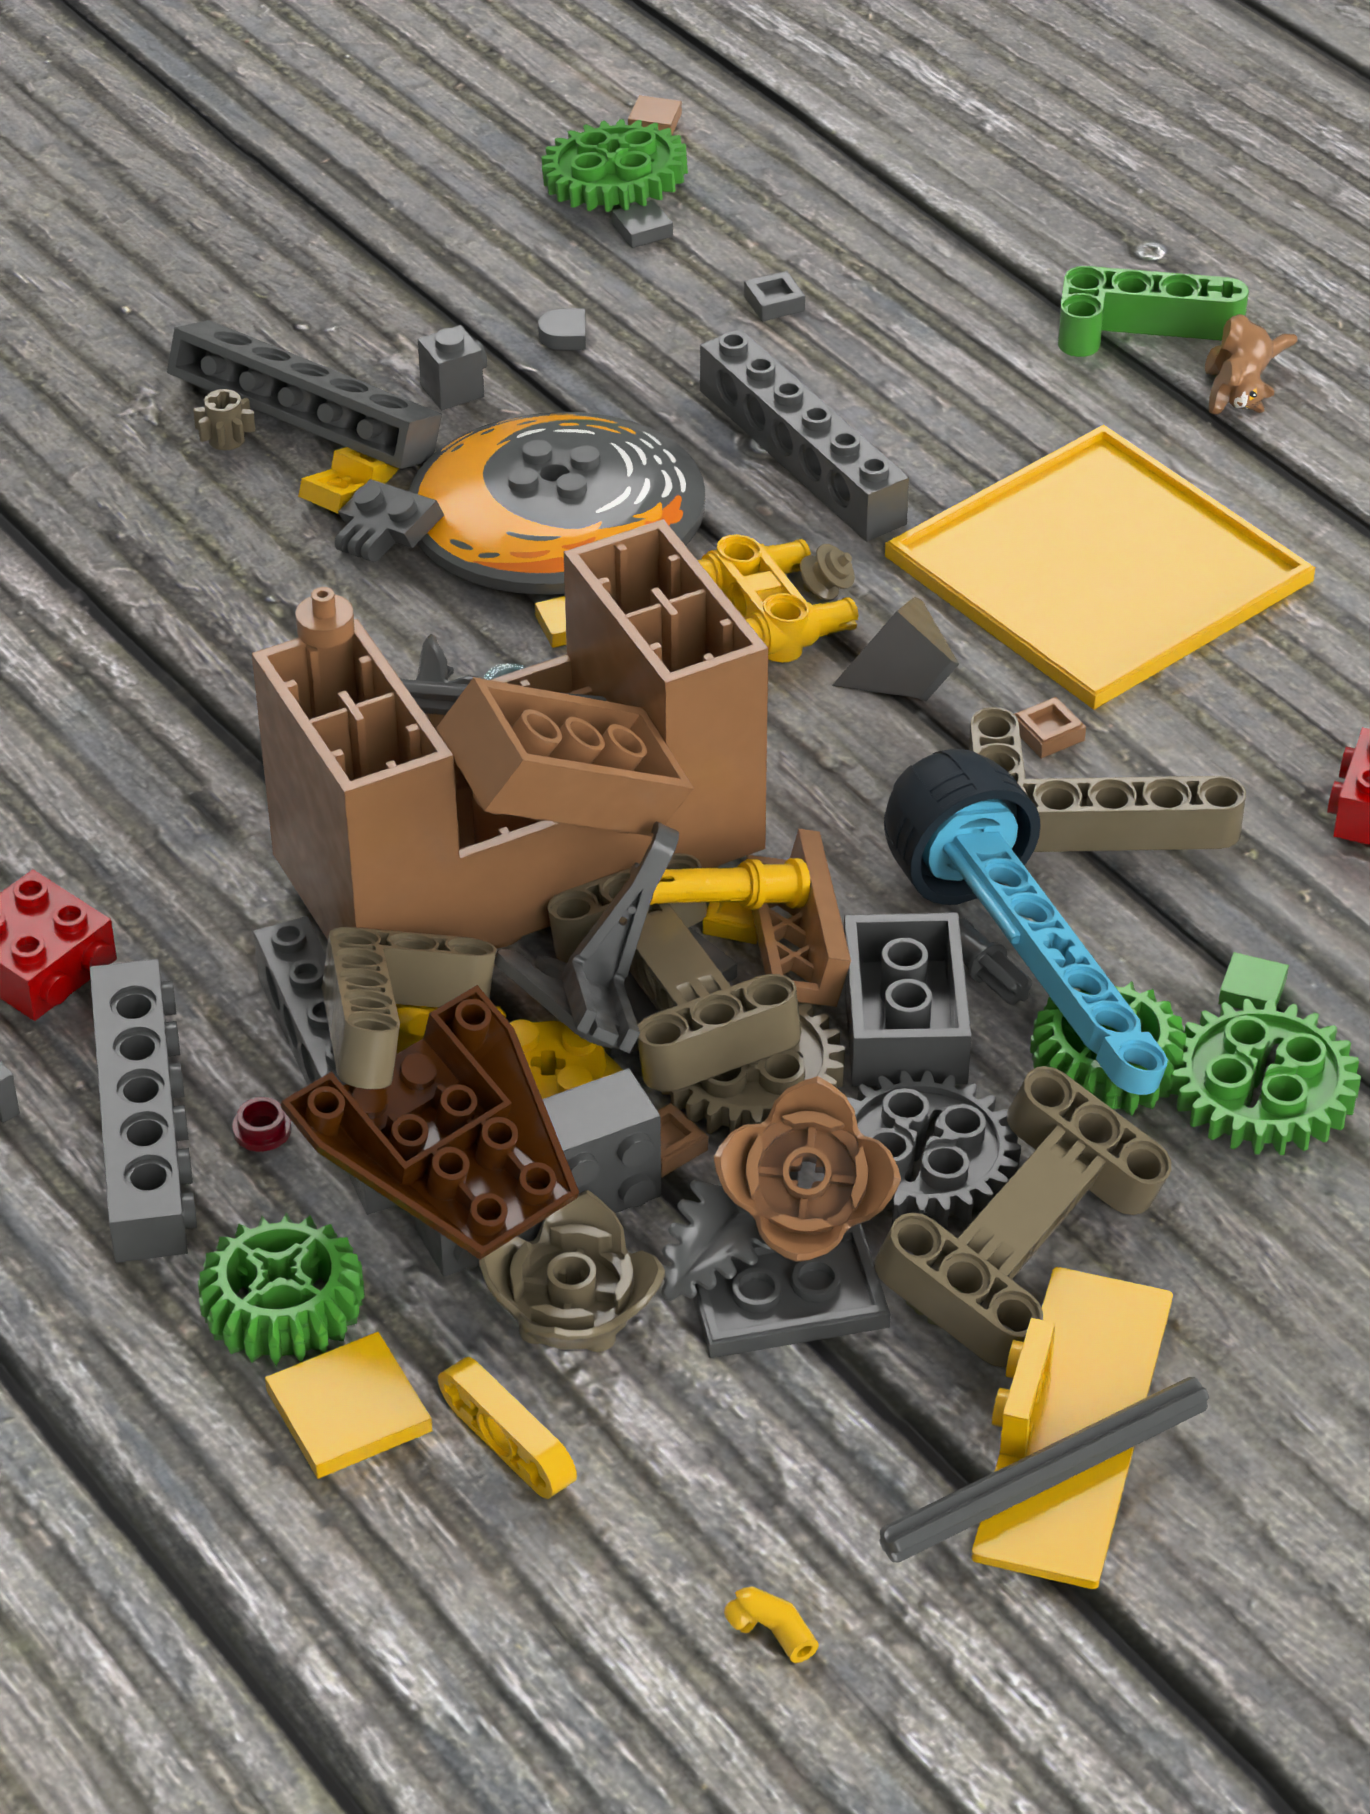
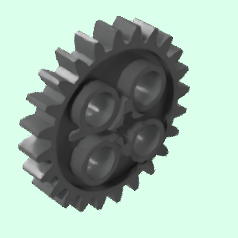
M901 1071L899 1084L894 1085L882 1075L878 1077L877 1091L861 1084L858 1086L857 1099L847 1097L855 1110L857 1126L864 1136L879 1140L891 1151L899 1168L900 1184L896 1193L884 1208V1210L892 1211V1224L901 1215L912 1212L924 1214L929 1218L934 1217L937 1223L945 1229L948 1227L949 1216L954 1214L962 1222L969 1224L971 1223L972 1209L974 1208L981 1212L1017 1172L1021 1145L1017 1144L1018 1136L1010 1129L1007 1122L1008 1110L994 1111L996 1102L994 1095L978 1100L976 1098L977 1085L972 1083L959 1090L955 1088V1076L949 1075L942 1084L934 1083L931 1071H925L921 1082H913L911 1076L906 1071ZM938 1116L935 1122L934 1136H931L925 1145L919 1174L915 1181L910 1182L913 1175L914 1161H918L923 1152L927 1128L931 1119Z

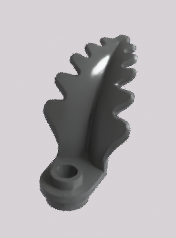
M790 1171L789 1176L791 1180H798V1172ZM692 1180L690 1188L701 1202L697 1203L682 1199L678 1203V1209L690 1221L691 1225L674 1222L668 1229L669 1233L678 1239L680 1243L667 1244L662 1250L663 1256L672 1263L671 1266H663L665 1270V1283L661 1294L665 1300L672 1301L680 1295L693 1298L697 1292L695 1288L696 1283L706 1290L713 1289L716 1286L715 1270L727 1279L733 1278L737 1271L731 1257H736L749 1265L756 1264L758 1256L752 1243L772 1250L760 1237L754 1218L747 1211L733 1203L724 1192L722 1185Z

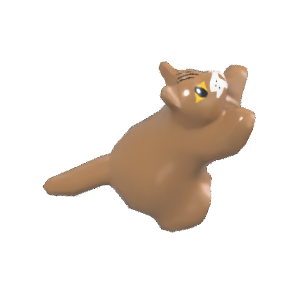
M1239 314L1228 319L1223 328L1222 345L1215 346L1210 350L1205 363L1206 374L1218 375L1214 379L1209 397V412L1212 415H1218L1224 410L1227 403H1230L1237 409H1251L1258 413L1264 412L1265 407L1261 401L1264 398L1274 396L1275 391L1260 379V375L1271 359L1297 342V336L1295 334H1281L1271 340L1264 327L1254 324L1245 315Z

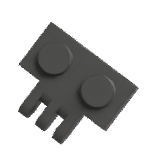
M370 479L338 511L346 526L336 536L335 547L339 551L376 562L395 543L413 548L444 516V513L437 500Z

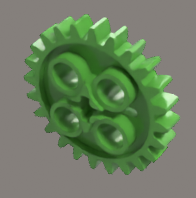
M620 119L616 125L612 126L606 121H601L600 127L595 129L586 124L583 125L584 132L582 133L569 130L567 131L568 139L556 138L555 146L546 147V155L541 158L544 186L548 187V194H557L558 202L570 200L571 207L573 208L586 203L587 211H592L598 205H604L606 212H610L614 205H620L624 210H629L630 203L633 202L641 206H647V198L662 200V191L675 192V184L684 183V174H688L686 144L681 143V136H672L670 128L659 131L658 123L642 127V120H637L632 125H625L624 119Z
M1244 999L1242 1011L1236 1012L1229 1004L1224 1002L1221 1003L1220 1017L1204 1010L1201 1012L1200 1025L1191 1022L1185 1024L1186 1044L1183 1045V1058L1181 1060L1183 1068L1174 1070L1172 1073V1078L1174 1079L1170 1094L1178 1095L1176 1107L1178 1111H1191L1190 1125L1192 1127L1209 1123L1208 1138L1214 1140L1224 1133L1230 1135L1231 1149L1235 1150L1243 1140L1251 1141L1254 1154L1261 1153L1264 1143H1272L1278 1154L1284 1155L1286 1143L1293 1141L1297 1147L1306 1151L1308 1150L1310 1135L1325 1143L1329 1139L1330 1127L1342 1130L1346 1115H1353L1361 1075L1357 1074L1359 1059L1358 1057L1349 1056L1351 1047L1349 1040L1335 1041L1337 1033L1335 1025L1321 1029L1317 1028L1319 1014L1313 1013L1301 1019L1297 1017L1298 1010L1296 1004L1290 1005L1283 1013L1276 1011L1273 999H1268L1264 1010L1256 1009L1250 999ZM1275 1044H1280L1276 1050L1274 1064L1271 1063L1268 1066L1263 1079L1267 1057ZM1263 1079L1261 1094L1256 1105L1248 1108L1252 1102L1254 1088H1257Z

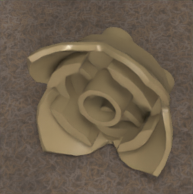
M589 1190L580 1193L577 1199L545 1218L537 1237L533 1241L527 1242L517 1236L479 1260V1266L487 1288L495 1299L516 1319L519 1324L521 1338L531 1344H544L561 1350L588 1349L594 1352H601L611 1348L616 1341V1334L625 1327L630 1318L649 1303L665 1278L664 1267L656 1256L642 1250L632 1254L628 1252L623 1226L616 1214Z

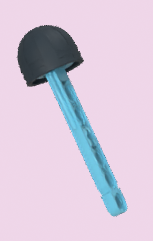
M942 750L923 758L913 766L910 765L899 776L893 786L884 815V830L887 844L894 859L916 890L927 900L942 905H958L978 898L1086 1047L1097 1054V1062L1111 1081L1124 1091L1136 1095L1154 1093L1158 1089L1167 1067L1168 1059L1164 1051L1149 1032H1141L1140 1019L1025 868V864L1034 852L1040 835V816L1034 803L1008 771L993 760L970 750ZM1023 917L1030 918V919H1032V920H1034V921L1027 920V919H1025V918H1023ZM1074 988L1084 990L1090 993L1091 995L1079 992ZM1101 1025L1112 1027L1119 1032L1108 1030ZM1127 1062L1138 1064L1147 1070L1136 1068Z

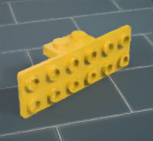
M1055 1267L1052 1270L1041 1308L1043 1320L1031 1318L1024 1342L1013 1340L1006 1367V1377L1013 1378L1010 1390L999 1388L992 1414V1425L1002 1427L1000 1454L994 1472L1148 1397L1172 1305L1173 1294L1171 1291L1062 1267ZM1135 1446L980 1522L972 1547V1560L976 1563L1088 1589L1098 1588Z

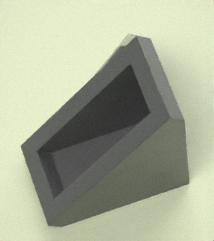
M914 597L894 613L832 686L914 697L927 701L959 663L924 602Z

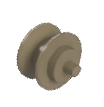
M831 544L819 546L816 550V556L808 555L800 563L804 589L807 592L811 591L823 600L830 601L838 596L839 588L848 589L854 583L855 575L851 564V555L847 552L844 553Z

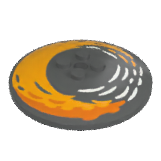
M551 412L523 415L500 420L471 430L453 439L431 455L420 467L409 488V492L437 500L444 513V516L417 543L429 558L445 570L462 579L493 589L526 594H565L564 551L662 519L667 522L684 545L687 546L701 525L706 502L704 480L700 469L693 458L675 441L656 430L633 421L613 416L581 412Z

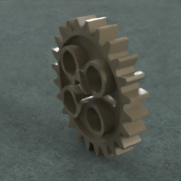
M803 1003L798 1006L801 1037L795 1046L674 1091H661L662 1095H671V1104L679 1110L686 1108L687 1118L693 1123L706 1118L707 1133L712 1134L721 1125L729 1127L730 1134L743 1125L764 1122L768 1118L775 1100L786 1089L806 1079L819 1076L836 1088L842 1087L845 1046L840 1045L839 1029H829V1015L826 1013L813 1017V1004Z

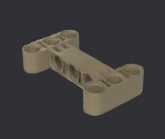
M675 853L666 869L702 868L700 861L692 855ZM631 868L563 891L549 901L547 908L554 951L559 960L568 962L570 956L628 881ZM706 902L650 905L630 966V973L658 1010V1013L644 1018L638 1024L640 1034L637 1038L644 1083L657 1091L678 1090L783 1052L795 1046L801 1037L798 998L794 981L780 974H766L731 986L688 930L689 927L696 925L706 917ZM621 917L619 922L624 923L626 918Z
M1042 1066L1028 1072L1007 1111V1122L1010 1129L1020 1139L1034 1148V1153L965 1231L956 1238L936 1221L924 1214L913 1212L903 1214L895 1219L875 1258V1270L886 1286L982 1360L993 1366L1007 1367L1013 1340L1024 1342L1031 1318L1043 1320V1311L1039 1302L1012 1279L1085 1194L1091 1191L1113 1209L1123 1214H1141L1149 1209L1171 1172V1159L1167 1151L1160 1144L1065 1073L1053 1067ZM953 1287L960 1289L963 1293L957 1291ZM1003 1325H1006L1007 1327L1011 1328L1013 1331H1011V1330L1005 1328Z

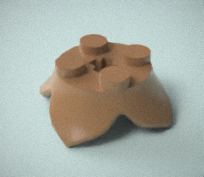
M819 1076L806 1079L786 1089L775 1100L770 1114L764 1122L743 1125L732 1131L714 1155L715 1170L727 1196L734 1204L747 1211L754 1218L759 1235L769 1248L784 1258L795 1262L809 1261L832 1251L839 1245L844 1234L851 1227L871 1220L884 1210L896 1193L901 1181L899 1168L891 1151L879 1140L864 1136L857 1126L855 1110L847 1097L831 1083ZM802 1162L815 1163V1173H824L823 1181L813 1182L811 1189L798 1187V1180H791L789 1176L790 1171L798 1172L801 1170Z

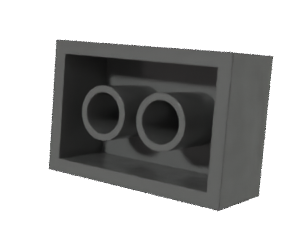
M958 913L844 915V934L851 958L844 987L852 1087H858L861 1084L877 1086L878 1077L882 1075L894 1085L899 1084L901 1071H906L911 1076L913 1082H921L925 1071H931L934 1083L942 1084L949 1075L955 1076V1085L968 1084L971 1028Z

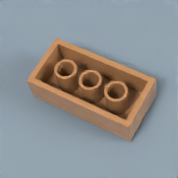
M473 677L436 727L443 741L452 752L454 763L460 768L470 785L477 804L484 811L495 815L506 814L532 818L537 821L546 820L573 824L583 828L593 827L613 830L623 834L633 833L653 836V833H651L653 824L657 821L665 825L694 789L647 712L641 707Z

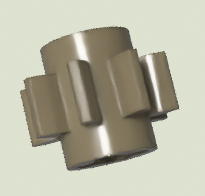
M219 389L212 391L204 399L205 407L193 409L195 429L199 430L200 441H209V444L215 449L232 450L238 448L245 442L244 432H255L256 430L254 411L250 410L249 399H241L240 395L233 390Z

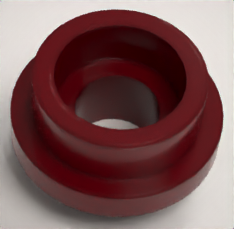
M255 1097L247 1100L239 1107L232 1123L233 1136L235 1141L247 1150L256 1152L270 1151L280 1147L288 1140L292 1131L291 1120L281 1109V1104L277 1100L269 1097Z

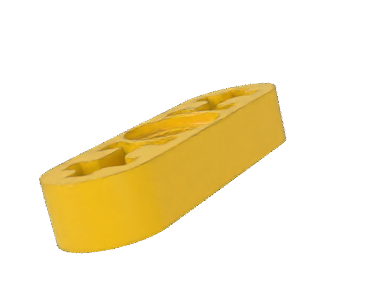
M464 1357L439 1373L438 1384L441 1393L454 1413L539 1496L549 1499L576 1481V1467L563 1444L475 1359Z

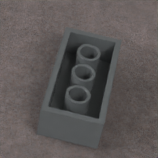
M629 1068L543 1099L578 1187L579 1194L589 1190L614 1213L628 1208L639 1207L661 1196V1117ZM414 1217L415 1229L443 1277L464 1269H472L479 1266L478 1258ZM543 1220L518 1237L527 1242L533 1241L539 1233Z

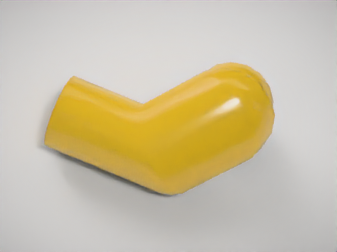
M750 1586L737 1590L735 1592L736 1598L726 1604L724 1615L734 1629L740 1630L741 1633H749L759 1622L772 1631L793 1663H800L809 1659L819 1647L818 1641L795 1606L789 1601Z

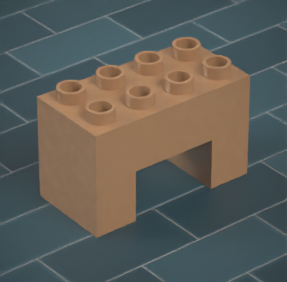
M664 519L564 551L567 654L491 680L559 693L603 696L608 702L644 708L694 787L692 792L665 824L679 831V840L674 854L692 855L700 861L702 868H718L722 864L764 850L766 842L768 647ZM354 619L355 630L352 637L347 642L336 647L316 648L305 644L300 638H296L252 653L273 855L327 940L330 930L340 927H357L469 937L489 942L495 948H503L514 944L524 935L550 926L547 907L549 901L555 895L629 869L635 862L641 863L653 836L633 833L623 834L613 830L593 827L583 828L573 824L546 820L537 821L532 818L506 814L495 815L484 811L475 801L470 785L460 768L454 763L452 752L436 729L445 715L426 714L421 710L358 619Z

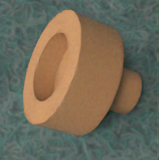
M329 587L314 589L311 596L304 599L296 608L298 637L309 646L316 648L336 647L347 642L354 633V614L351 603L346 598L334 594V591Z

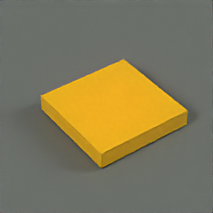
M379 1332L265 1377L268 1395L317 1479L432 1432L431 1416Z

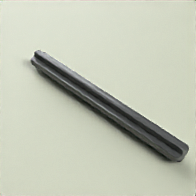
M1187 1377L882 1527L879 1540L881 1548L892 1562L899 1563L1206 1411L1208 1408L1207 1400L1209 1399L1206 1388L1202 1387L1197 1378Z

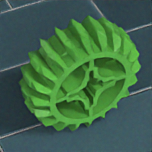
M1132 981L1125 987L1115 986L1140 1019L1141 1032H1149L1168 1059L1167 1067L1158 1089L1151 1094L1136 1095L1124 1091L1111 1081L1097 1062V1054L1086 1047L1054 1001L1049 997L1044 1010L1038 1011L1037 1018L1034 1021L1033 1035H1031L1030 1053H1032L1034 1068L1042 1066L1056 1068L1113 1110L1122 1108L1131 1116L1134 1114L1138 1104L1153 1109L1159 1097H1170L1174 1079L1172 1078V1073L1174 1070L1183 1068L1181 1060L1183 1058V1045L1186 1044L1182 1017L1173 1015L1170 1001L1157 1002L1153 989L1142 993L1137 992ZM1080 989L1079 991L1091 995L1090 993ZM1101 1025L1108 1030L1119 1032L1112 1027ZM1127 1062L1136 1068L1147 1070L1138 1064Z
M287 1213L281 1222L268 1223L261 1215L258 1227L250 1229L238 1224L235 1238L219 1237L218 1246L216 1247L217 1251L206 1253V1261L203 1264L204 1270L200 1272V1279L198 1280L201 1316L205 1318V1323H208L209 1331L213 1334L214 1340H224V1344L228 1347L230 1354L245 1349V1353L251 1363L255 1362L263 1354L270 1355L276 1366L282 1356L294 1355L301 1363L306 1351L313 1349L321 1354L326 1353L327 1346L329 1345L328 1339L344 1341L347 1326L357 1324V1317L360 1314L359 1306L363 1305L362 1299L365 1297L362 1264L358 1261V1255L353 1254V1248L349 1244L348 1237L337 1238V1233H335L332 1224L317 1229L311 1216L298 1224L293 1223ZM319 1278L326 1283L321 1291L313 1286ZM242 1287L249 1290V1294L245 1298L240 1299L237 1296Z

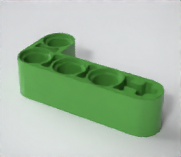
M1077 266L1068 270L1064 276L1058 347L1062 352L1070 356L1086 357L1093 355L1099 350L1102 331L1222 341L1223 328L1227 320L1239 314L1246 316L1249 295L1248 286L1244 282L1230 277Z

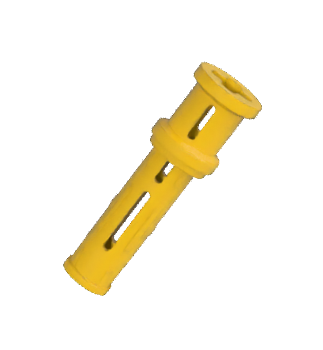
M789 858L784 864H762L758 859H746L734 868L666 869L653 893L650 905L661 903L738 902L749 910L759 909L763 904L785 903L789 908H801L805 906L810 893L809 870L806 863L800 858Z

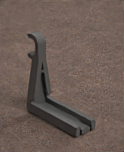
M657 821L653 824L651 831L653 838L641 863L635 862L631 866L630 878L570 956L560 976L576 1030L585 1034L589 1032L592 1037L612 1046L617 1041L619 1049L628 1053L632 1050L640 1031L624 987V980L628 976L653 893L675 852L679 840V831ZM621 917L626 918L624 923L619 922Z

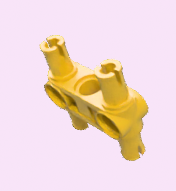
M736 534L722 537L718 541L717 549L708 551L702 556L701 560L697 561L766 644L769 660L781 663L797 660L802 655L803 647L811 646L820 636L856 629L857 623L855 621L858 620L859 615L853 599L845 597L833 602L812 605L806 602L785 575L800 571L802 559L811 555L805 540L797 539L793 542L765 546L762 543H758L755 539L744 535Z

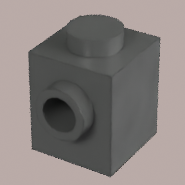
M462 325L444 328L437 333L418 338L420 385L441 411L484 397L483 369L487 367V356L480 341H474Z

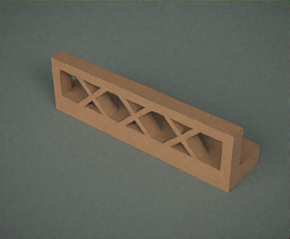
M798 829L790 858H800L806 863L810 875V893L805 906L801 908H789L785 903L763 904L759 909L752 910L765 975H784L792 971L808 981H794L798 1002L837 1007L851 958L820 831ZM746 855V859H758L762 864H784L786 861L784 859ZM779 906L793 916L786 919L771 908ZM785 938L801 949L793 952L778 941Z

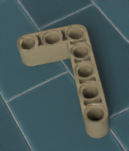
M989 707L977 711L971 718L969 750L993 760L1008 771L1038 810L1041 827L1034 852L1222 849L1233 846L1241 837L1246 790L1239 781L1226 776L1026 779L1017 717L1006 709Z
M340 927L330 930L322 991L336 1071L340 1081L364 1089H381L390 1086L393 1081L400 1029L396 1004L439 1008L476 985L490 998L496 955L495 946L489 942L469 937L357 927Z

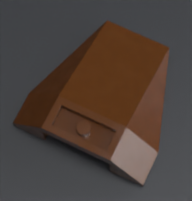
M478 985L429 1013L423 1039L396 1054L393 1081L390 1086L381 1089L357 1088L348 1084L343 1086L331 1071L281 1101V1109L317 1153L479 1260L574 1201L579 1195L578 1187L515 1029Z

